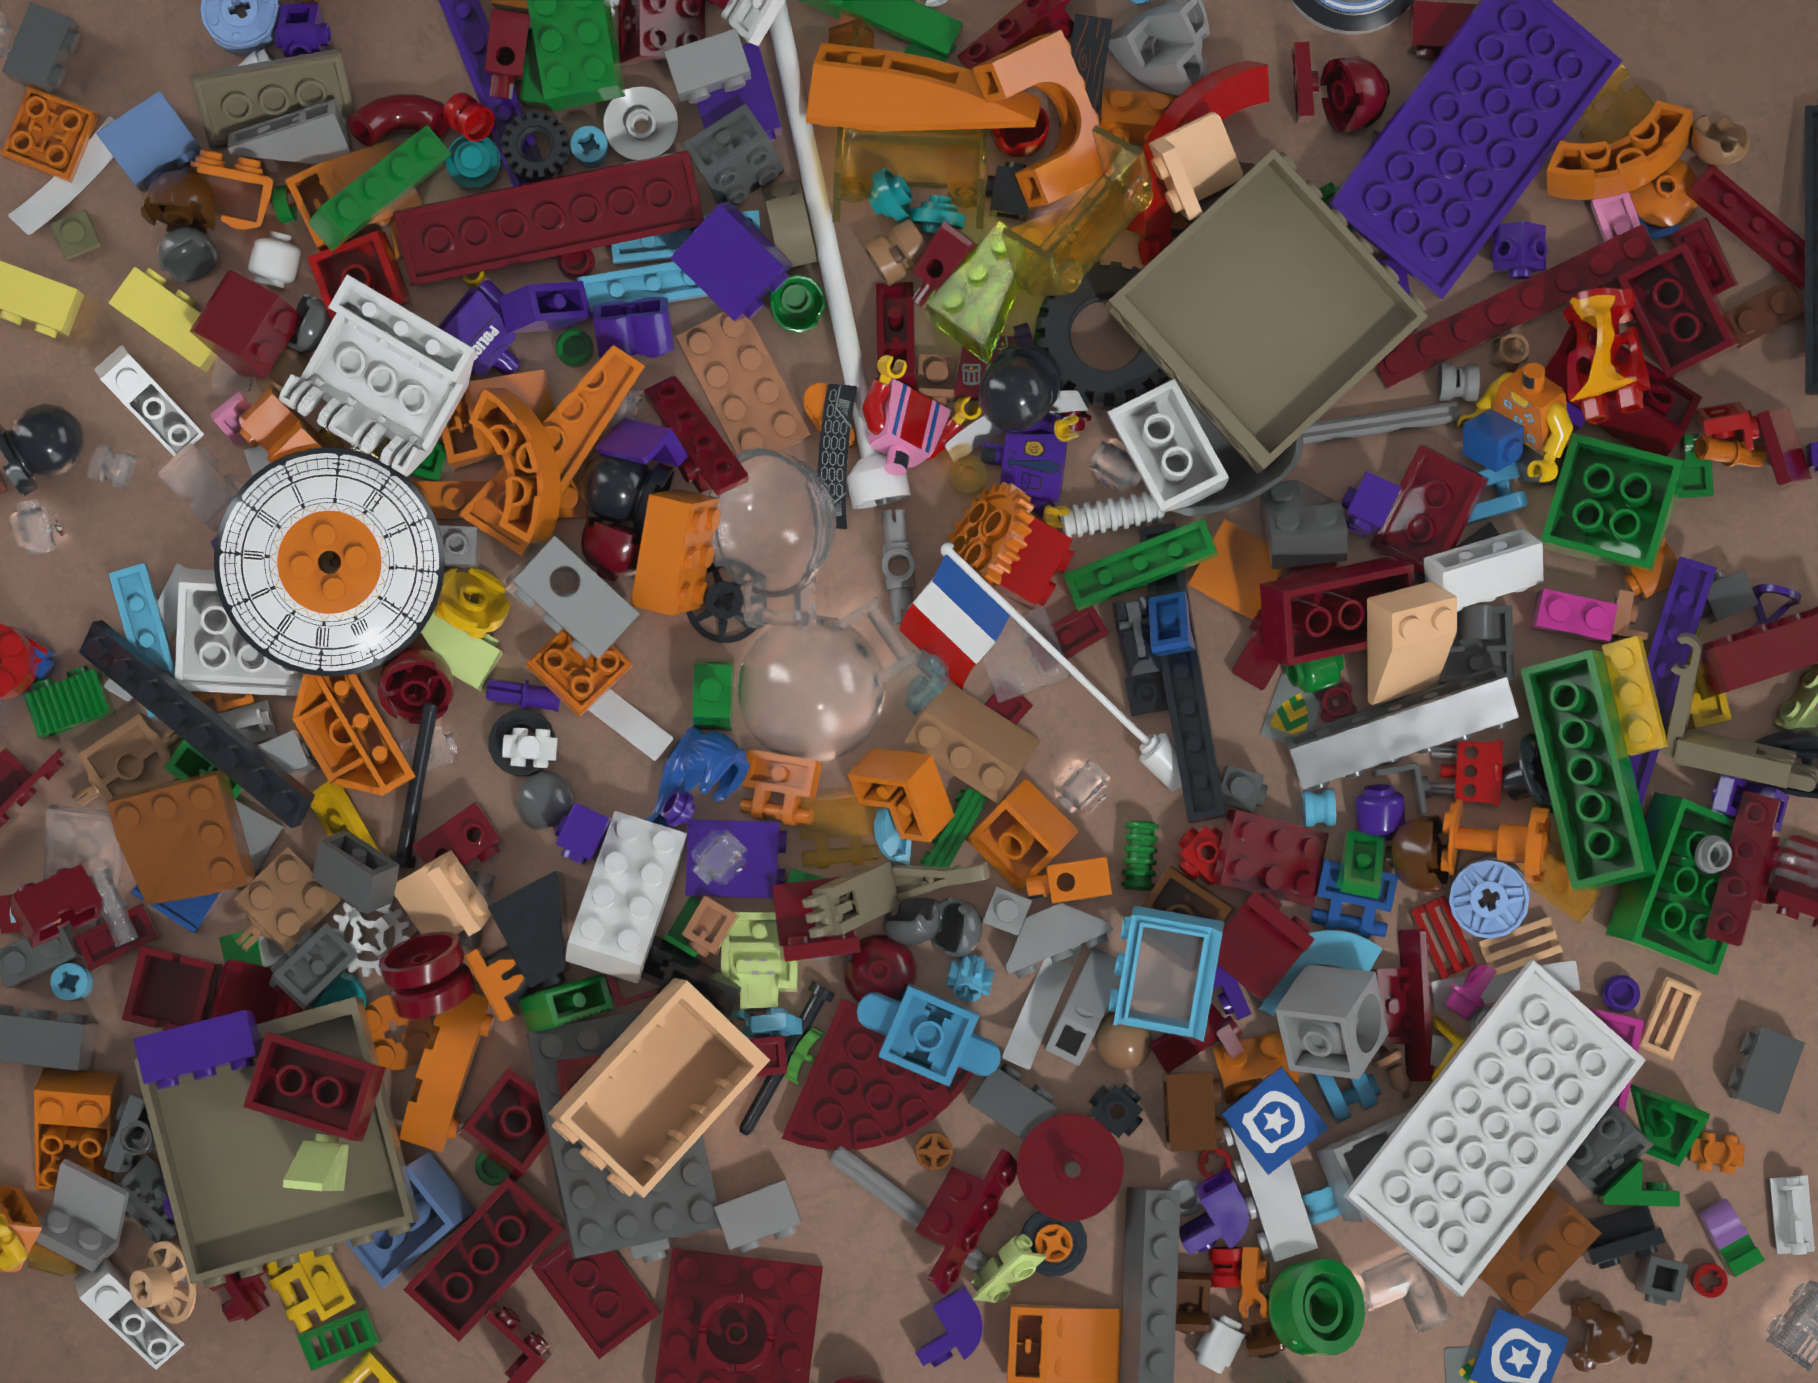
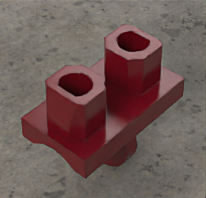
M266 1264L262 1266L263 1273L241 1278L240 1273L236 1272L225 1276L227 1283L208 1288L214 1292L224 1285L231 1299L221 1305L222 1312L228 1322L242 1318L247 1321L270 1306L263 1294L268 1289L260 1277L269 1271Z

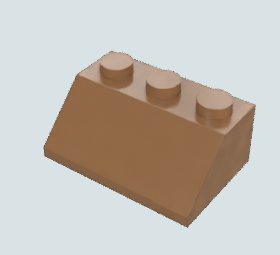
M945 679L903 743L919 753L932 754L937 765L997 804H1000L1040 740Z

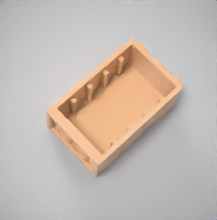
M673 978L548 1113L555 1120L551 1127L566 1141H570L572 1144L578 1141L583 1146L579 1153L595 1168L597 1167L601 1171L606 1168L611 1173L607 1180L621 1193H625L629 1197L634 1193L644 1198L765 1067L770 1059L687 980Z

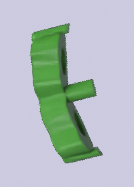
M814 1026L806 1033L790 1058L787 1067L788 1073L785 1074V1079L799 1086L798 1077L804 1060L813 1064L816 1057L808 1052L822 1036H826V1033Z

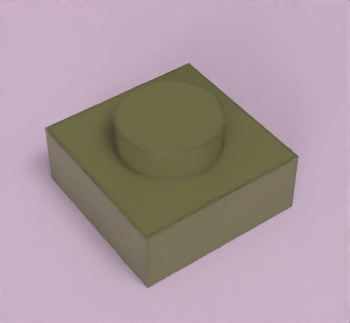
M85 209L50 224L67 261L102 246L90 216Z

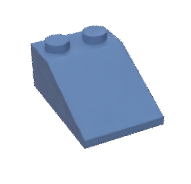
M160 91L96 132L99 139L141 192L147 189L149 184L159 174L176 170L180 167H190V161H195V156H198L200 149H203L181 115Z
M430 1152L406 1166L420 1221L410 1223L412 1231L389 1237L387 1230L373 1234L374 1242L352 1247L351 1241L346 1242L382 1289L453 1233L476 1211Z

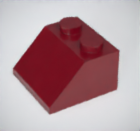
M228 270L189 332L239 375L266 379L304 317L278 294L233 270Z

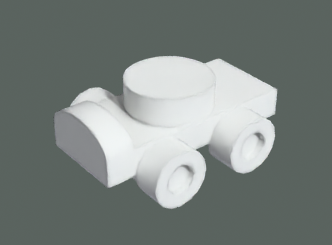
M513 728L512 735H504L502 757L511 758L510 766L525 767L526 759H533V767L548 768L549 760L556 761L558 738L550 737L551 730L536 729L535 736H528V729Z

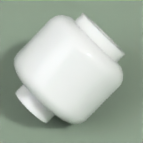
M269 231L268 238L259 237L255 239L248 265L249 272L255 275V282L284 288L285 283L294 281L301 250L298 246L290 243L292 236Z

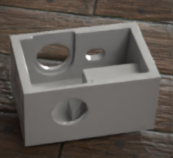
M556 536L546 544L513 580V583L518 587L514 594L529 608L536 603L545 611L546 614L542 620L558 634L563 629L574 638L570 645L586 660L590 655L599 659L640 614ZM560 568H568L574 571L579 579L577 592L572 590L569 593L556 595L549 583L552 573Z
M1412 1108L1315 1150L1344 1221L1363 1222L1369 1219L1343 1195Z

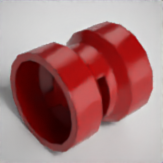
M467 93L453 95L448 99L443 109V120L454 130L459 131L462 136L472 142L485 139L493 129L495 122L493 112L485 105L478 103L475 98Z
M1211 1247L1208 1249V1260L1212 1263V1272L1210 1273L1211 1287H1242L1243 1247H1232L1231 1249L1229 1247ZM1222 1264H1232V1266H1222Z

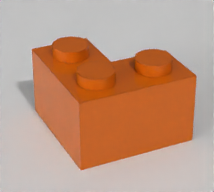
M271 386L239 417L240 426L243 428L240 434L254 448L260 444L268 452L267 460L270 463L295 452L327 448L325 438L295 409L279 401L280 395Z
M872 748L848 773L859 805L889 808L900 839L930 843L955 816L932 754Z

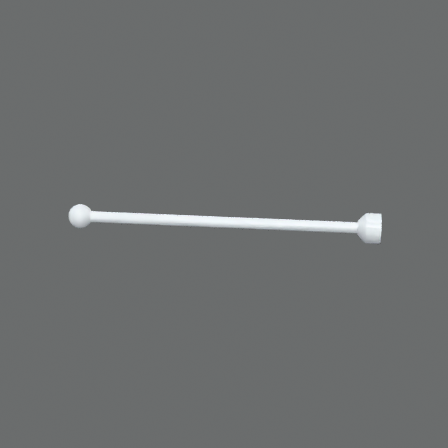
M785 0L769 31L845 385L857 387L852 419L861 459L857 461L847 476V486L852 509L878 507L905 500L911 497L907 473L902 476L889 474L885 470L887 456L871 448L868 443L869 430L862 411V404L869 392V386L812 124L806 123L808 101Z

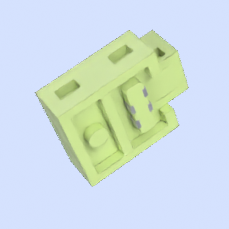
M734 912L739 917L721 945V974L741 987V1010L765 1011L770 1008H779V992H798V961H781L775 912Z

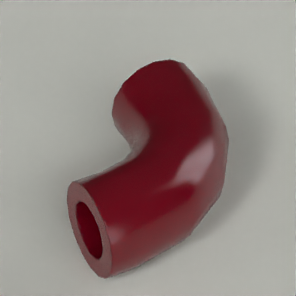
M393 94L376 98L358 108L347 118V125L351 134L366 146H373L380 139L391 133L400 131L419 132L426 125L430 127L438 138H441L450 127L443 120L445 104L420 94Z

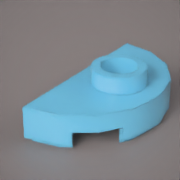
M879 807L874 821V832L880 851L891 862L910 865L912 840L900 839L889 808Z

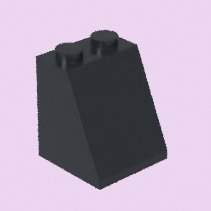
M555 870L487 906L529 987L537 988L540 986L542 991L551 989L564 982L563 974L570 970V962L565 961L569 940L565 878L562 872Z

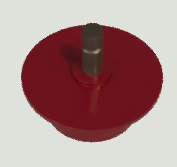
M1061 1114L1044 1120L1030 1131L1019 1150L1017 1176L1022 1192L1038 1211L1053 1219L1080 1221L1097 1215L1113 1201L1123 1180L1124 1162L1118 1142L1105 1126L1084 1115Z

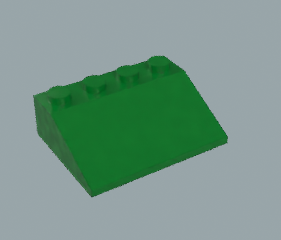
M1655 792L1645 824L1657 874L1623 883L1605 935L1718 976L1728 943L1707 938L1705 932L1722 871L1706 873L1700 870L1695 861V850L1700 840L1708 835L1719 836L1729 845L1735 820L1687 799Z

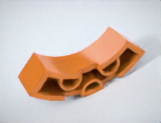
M1657 100L1646 118L1629 131V136L1611 144H1608L1606 141L1584 144L1559 141L1546 170L1547 195L1572 200H1594L1621 195L1651 182L1665 172L1687 147L1693 135V110Z
M483 388L469 423L486 436L497 454L502 455L508 473V479L505 480L506 499L499 526L528 543L549 542L556 527L561 500L560 472L551 440L537 416L519 397L506 388Z
M472 993L456 1007L436 1015L428 1047L424 1049L415 1077L417 1081L411 1099L408 1101L399 1137L400 1140L443 1153L448 1139H456L462 1118L456 1117L467 1076L481 1036H489L495 1015L489 1014L490 1003L486 996Z

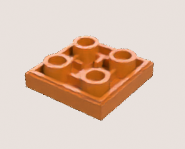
M28 86L0 155L72 183L99 114L88 108Z
M1224 519L1213 538L1219 556L1199 563L1187 585L1246 619L1253 621L1255 615L1261 609L1260 583L1275 581L1283 568L1272 569L1265 541Z
M563 629L531 657L525 666L580 718L631 669L633 664L613 645L599 659L590 655L586 660L570 645L574 638Z

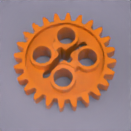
M1003 482L1000 486L993 484L990 491L983 489L980 500L975 497L972 498L971 508L969 510L963 508V518L961 521H954L955 531L946 536L950 540L949 543L954 545L952 549L991 587L993 582L998 585L1001 583V575L1004 572L1011 573L1010 564L1012 561L1020 560V556L1017 553L1019 549L1027 546V543L1023 541L1024 537L1032 532V529L1027 527V525L1035 517L1030 514L1034 508V505L1029 503L1031 497L1015 485H1009L1006 482Z

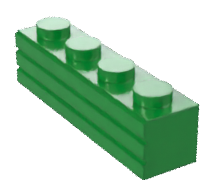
M968 786L966 790L960 789L954 800L958 803L953 811L955 816L947 823L943 831H940L931 841L935 845L931 852L926 850L920 861L923 866L950 867L988 797Z

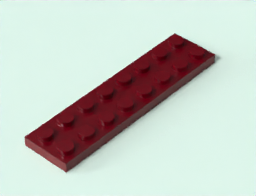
M689 150L393 212L410 286L694 228L704 221Z

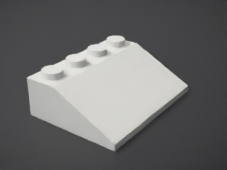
M181 568L178 584L175 680L188 691L298 696L303 673L287 669L264 657L239 634L231 623L220 600L214 570Z

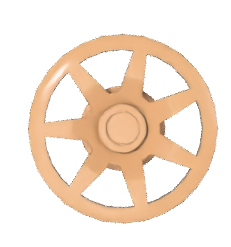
M160 1241L149 1249L145 1258L144 1269L137 1270L131 1275L130 1293L138 1307H153L161 1319L171 1324L181 1323L191 1315L196 1301V1283L190 1284L182 1250L172 1242ZM162 1248L167 1249L165 1260L158 1253ZM177 1255L183 1264V1268L173 1271L172 1268L176 1263ZM186 1276L188 1278L189 1290L178 1286V1281ZM176 1298H180L181 1300L187 1302V1306L183 1313L181 1303ZM166 1305L170 1307L173 1315L166 1312L164 1309Z

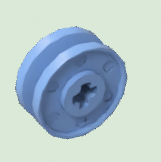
M202 0L200 11L203 24L217 45L230 53L249 55L254 50L259 52L267 48L275 41V26H278L282 4L280 0ZM245 7L248 15L240 19L237 10Z
M1486 855L1473 858L1459 869L1452 881L1449 903L1452 915L1462 929L1476 937L1493 939L1506 936L1519 927L1528 911L1530 890L1528 883L1525 882V875L1516 864L1497 861V856ZM1484 889H1490L1491 894L1495 891L1498 892L1496 904L1490 905L1488 900L1482 902L1481 898H1483Z

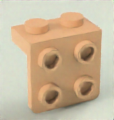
M1210 112L1149 143L1154 156L1151 159L1153 168L1160 180H1164L1168 189L1165 196L1169 206L1174 213L1180 212L1189 221L1203 214L1198 201L1236 183L1243 176V171L1221 117L1215 112Z
M452 850L396 882L394 895L421 935L439 931L458 934L465 930L468 936L481 930L492 915L487 907L489 905L485 898L481 895Z

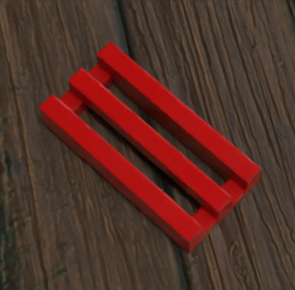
M1445 895L1409 911L1417 929L1426 930L1429 955L1440 980L1476 965L1459 924L1452 915L1451 907ZM1440 906L1461 951L1464 961L1460 963L1436 913L1435 907ZM1424 912L1428 913L1450 961L1451 967L1445 969L1421 916Z

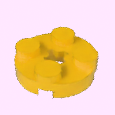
M458 568L451 569L444 573L443 585L434 614L444 619L453 627L465 631L472 638H483L487 632L498 629L504 623L511 606L510 599L507 602V598L504 595L506 591L504 585L490 573L477 568H469L468 573H456ZM474 598L477 600V604L471 603L468 600Z

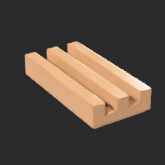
M1550 916L1522 925L1506 936L1493 939L1486 938L1477 942L1485 964L1497 971L1494 977L1525 966L1528 961L1534 960L1536 962L1563 952L1561 945L1558 943L1557 934L1553 930ZM1541 927L1545 930L1543 935L1493 953L1489 952L1488 946ZM1549 941L1551 946L1545 950L1495 967L1493 963L1494 960Z
M1665 976L1643 1026L1639 1048L1673 1061L1701 991ZM1670 988H1675L1653 1044L1648 1043ZM1683 993L1689 995V998L1667 1050L1662 1049L1661 1045Z

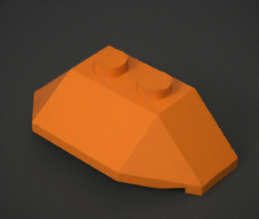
M303 674L292 720L331 785L384 796L416 777L356 674L344 676Z

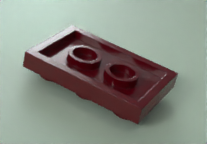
M1420 444L1400 484L1401 489L1382 529L1376 533L1371 546L1393 558L1414 564V569L1425 575V557L1455 549L1489 478L1425 444Z
M1228 809L1212 883L1250 893L1256 891L1260 895L1265 891L1275 899L1314 907L1329 833L1239 810Z
M567 1240L531 1267L598 1359H601L661 1313L615 1250L572 1259L569 1241Z

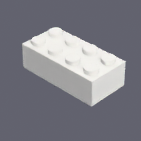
M614 811L567 943L565 961L637 984L639 983L684 853L687 833Z

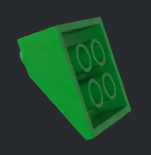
M1572 433L1540 540L1544 549L1580 559L1652 571L1679 496L1686 472L1684 462Z

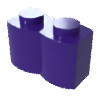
M648 297L632 302L612 301L593 306V324L600 359L613 345L630 356L638 354L646 355L650 358L661 357L667 352L674 350V336L668 298Z

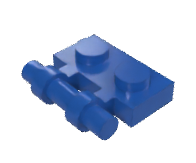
M1323 859L1316 897L1330 899L1328 910L1313 907L1310 922L1324 925L1326 930H1337L1339 928L1358 932L1357 935L1368 939L1370 935L1385 938L1388 923L1374 921L1376 910L1391 912L1398 881L1396 874L1382 872L1381 890L1378 899L1340 892V888L1337 887V879L1341 863ZM1342 903L1362 906L1361 918L1342 914Z

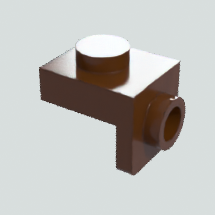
M1178 1272L1176 1331L1184 1334L1210 1331V1273Z
M1264 1295L1269 1302V1295ZM1255 1303L1249 1307L1248 1318H1243L1240 1313L1248 1357H1273L1280 1351H1284L1286 1347L1277 1338L1271 1326L1269 1316L1268 1318H1263L1260 1314L1261 1305Z

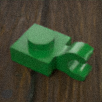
M1699 433L1684 434L1679 440L1680 453L1686 472L1678 499L1714 496L1712 460L1697 459L1694 453Z

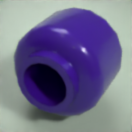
M1389 784L1364 787V792L1357 796L1355 802L1357 829L1368 835L1385 837L1384 842L1392 840L1393 834L1406 822L1404 796L1400 792L1395 791L1394 786Z

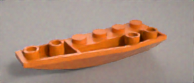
M821 43L813 64L806 123L819 124L824 127L835 126L878 132L1035 127L1042 99L1021 91L1007 99L986 103L973 70L932 58L897 51Z

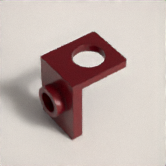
M604 974L610 995L613 996L617 1008L659 994L657 993L659 987L624 999L617 977Z

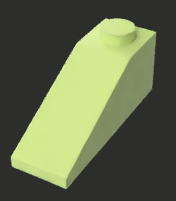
M317 1133L315 1134V1141L303 1140L283 1180V1188L313 1191H344L349 1144L338 1143V1136Z

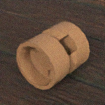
M908 217L891 227L888 237L880 234L863 245L870 261L887 286H891L904 278L907 268L911 267L914 269L928 247L922 235ZM893 246L896 247L902 257L897 262H895L889 252V249Z

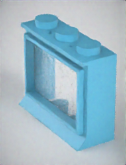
M1134 906L1131 917L1124 916L1120 939H1126L1127 945L1125 953L1118 952L1114 975L1121 976L1119 990L1112 989L1108 1011L1115 1012L1113 1025L1122 1024L1183 1035L1204 1042L1225 922Z

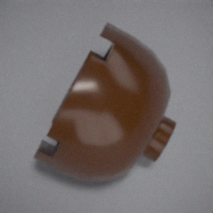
M180 167L178 170H170L159 174L149 184L140 210L142 217L153 226H155L156 220L167 224V232L182 227H190L207 233L208 228L212 231L215 229L219 204L215 189L205 178L200 176L199 172L192 168Z
M1438 815L1421 816L1408 820L1394 834L1392 845L1386 846L1385 857L1388 868H1394L1397 878L1406 887L1416 891H1443L1445 888L1442 884H1447L1449 872L1441 871L1442 850L1447 848V845H1442L1441 839L1438 834L1443 833V823Z

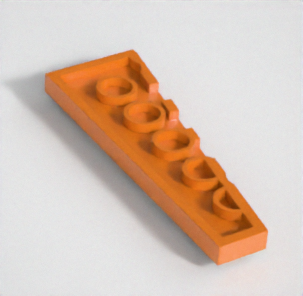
M615 345L604 354L542 423L556 454L560 472L561 496L646 367ZM504 465L468 503L459 516L520 556H523L531 543L522 540L499 526L505 507V480L508 479L506 465Z

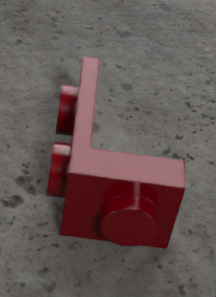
M1213 1003L1210 1004L1204 1042L1193 1037L1165 1033L1150 1043L1152 1051L1167 1073L1217 1041L1231 1059L1244 1051L1237 1039L1238 1036L1242 1035L1240 1028L1231 1015L1224 1018Z

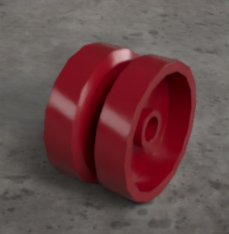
M439 931L418 935L397 944L380 958L378 966L384 982L391 987L389 996L394 1010L399 1017L418 1019L437 1015L456 1007L474 992L475 982L470 968L463 963L465 954L459 937L455 933Z

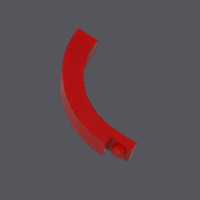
M1248 60L1231 64L1208 74L1187 88L1175 99L1151 130L1133 171L1128 193L1126 230L1140 234L1138 253L1142 265H1148L1172 242V209L1165 196L1168 189L1164 180H1160L1153 168L1151 159L1154 156L1149 143L1210 112H1215L1221 117V120H1224L1226 117L1249 106L1270 102L1268 64Z

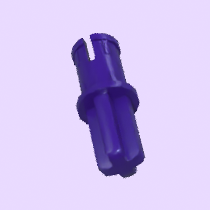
M491 678L487 683L486 699L489 701L521 705V709H525V706L559 712L560 699L548 687L529 684V680H525V683Z

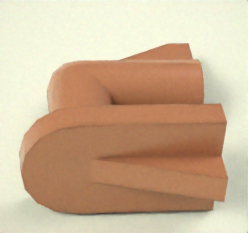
M1382 1045L1378 1049L1380 1057L1372 1060L1375 1068H1382L1402 1058L1404 1054L1400 1048L1388 1051ZM1398 1063L1389 1067L1386 1072L1391 1079V1088L1399 1092L1403 1100L1409 1098L1411 1082L1403 1065Z

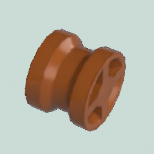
M934 1131L920 1137L916 1143L915 1154L917 1161L922 1167L927 1170L936 1171L943 1169L952 1160L953 1149L948 1137Z

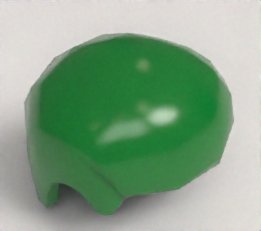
M792 273L789 275L790 277L778 291L774 293L771 290L768 305L773 320L784 330L801 333L818 325V321L825 309V297L823 296L821 286L808 275Z

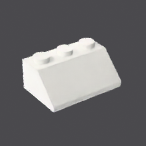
M1175 379L1107 412L1110 421L1161 513L1190 506L1224 489L1229 477Z

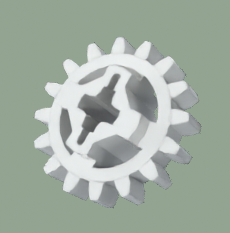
M349 903L343 904L346 911L345 916L336 914L333 916V919L339 923L338 929L334 928L333 930L345 942H347L346 932L350 923L354 931L353 940L348 944L360 955L364 951H372L379 959L391 949L388 944L389 931L393 928L395 929L394 947L411 938L404 936V930L412 925L411 922L400 921L405 911L400 908L393 912L391 910L393 903L376 910L385 914L377 921L369 920L363 915L362 911L357 910ZM363 926H366L368 929H378L379 932L375 938L379 946L370 942L364 943L363 939L366 937V932ZM357 957L348 968L349 972L354 973L359 967H362L363 977H369L372 968H375L378 975L382 976L378 966L380 960L369 962Z

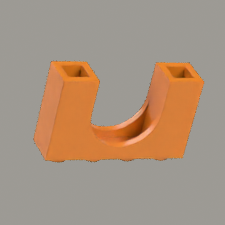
M1062 29L1039 35L972 68L986 103L1007 99L1029 87H1034L1046 93L1057 107L1061 121V132L1055 149L1046 158L1015 173L1028 208L1048 205L1117 170L1113 161L1112 150L1106 143L1100 128L1098 114L1092 108L1085 90L1084 79L1077 70L1071 55V46L1064 37Z

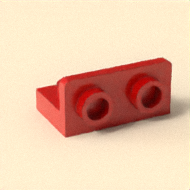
M1740 401L1698 408L1695 411L1696 423L1705 436L1711 435L1712 439H1724L1734 436V430H1736L1737 438L1746 450L1754 449L1753 439L1759 438L1756 416H1752L1751 410H1746Z

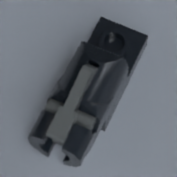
M1149 596L1138 597L1137 600L1125 603V600L1112 603L1118 639L1117 647L1131 717L1169 710L1160 656L1153 654L1151 649Z

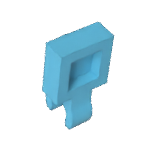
M785 1008L766 1009L765 1015L755 1016L744 1010L732 1013V1018L746 1021V1027L741 1032L747 1038L802 1034V1019L788 1014V1010Z

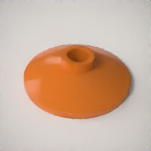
M1677 159L1660 176L1629 192L1637 215L1646 224L1654 227L1668 228L1682 224L1690 218L1698 206L1697 203L1686 195L1688 190L1697 181V177L1686 163ZM1667 182L1670 184L1672 192H1664L1660 187V183Z

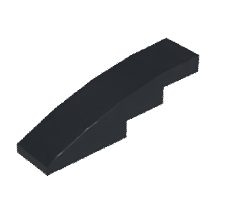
M657 935L654 936L640 978L660 986L657 993H660L673 978L687 980L729 1020L741 987L698 958H694Z

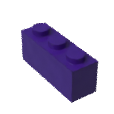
M249 1010L133 1038L143 1084H156L157 1090L180 1085L179 1078L193 1075L194 1080L216 1076V1068L228 1065L231 1066L232 1071L254 1066L253 1059L259 1057L262 1047L254 1011Z

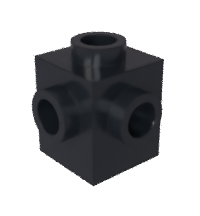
M1113 1083L1109 1088L1102 1085L1088 1101L1092 1105L1088 1112L1095 1117L1094 1120L1101 1123L1118 1138L1123 1133L1129 1137L1143 1121L1139 1114L1144 1109L1137 1104L1142 1098L1125 1083L1121 1088ZM1114 1104H1120L1124 1108V1114L1121 1118L1114 1119L1111 1117L1110 1108Z

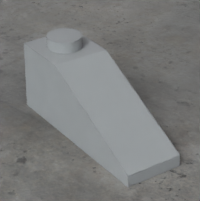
M332 99L231 132L228 137V150L230 155L318 164L349 154L351 152V137L336 100Z

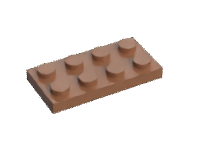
M722 312L676 336L682 351L745 470L811 437L751 319L749 320L745 317L744 319L733 321L725 312Z

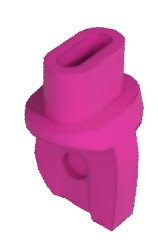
M1486 964L1482 966L1477 965L1468 974L1462 987L1454 984L1450 985L1449 988L1452 990V993L1444 1005L1468 1021L1476 1008L1483 1009L1485 1006L1480 996L1497 971Z

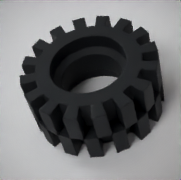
M528 111L526 116H516L514 118L515 122L512 125L510 123L507 125V132L502 136V152L511 171L516 176H521V179L527 182L528 180L536 182L543 179H551L555 174L560 175L564 171V165H568L570 161L569 154L571 153L570 139L564 125L559 123L555 116L552 114L548 116L543 111H539L538 114ZM534 133L545 135L551 142L549 154L539 161L528 159L522 152L524 140Z

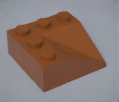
M221 770L117 795L107 802L117 841L146 905L205 896L246 886L257 877L229 777Z
M1548 1186L1478 1278L1517 1315L1524 1318L1598 1238L1601 1232Z

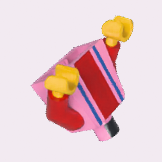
M885 355L878 360L877 368L881 375L879 378L874 379L862 404V411L869 430V445L871 448L887 456L885 470L889 474L902 476L907 473L908 467L913 468L923 461H932L945 451V444L963 429L961 424L964 420L976 419L982 410L979 404H976L966 414L964 406L971 397H960L954 404L956 414L950 417V409L897 381V378L905 374L907 364L904 360L898 359L890 371L893 356Z

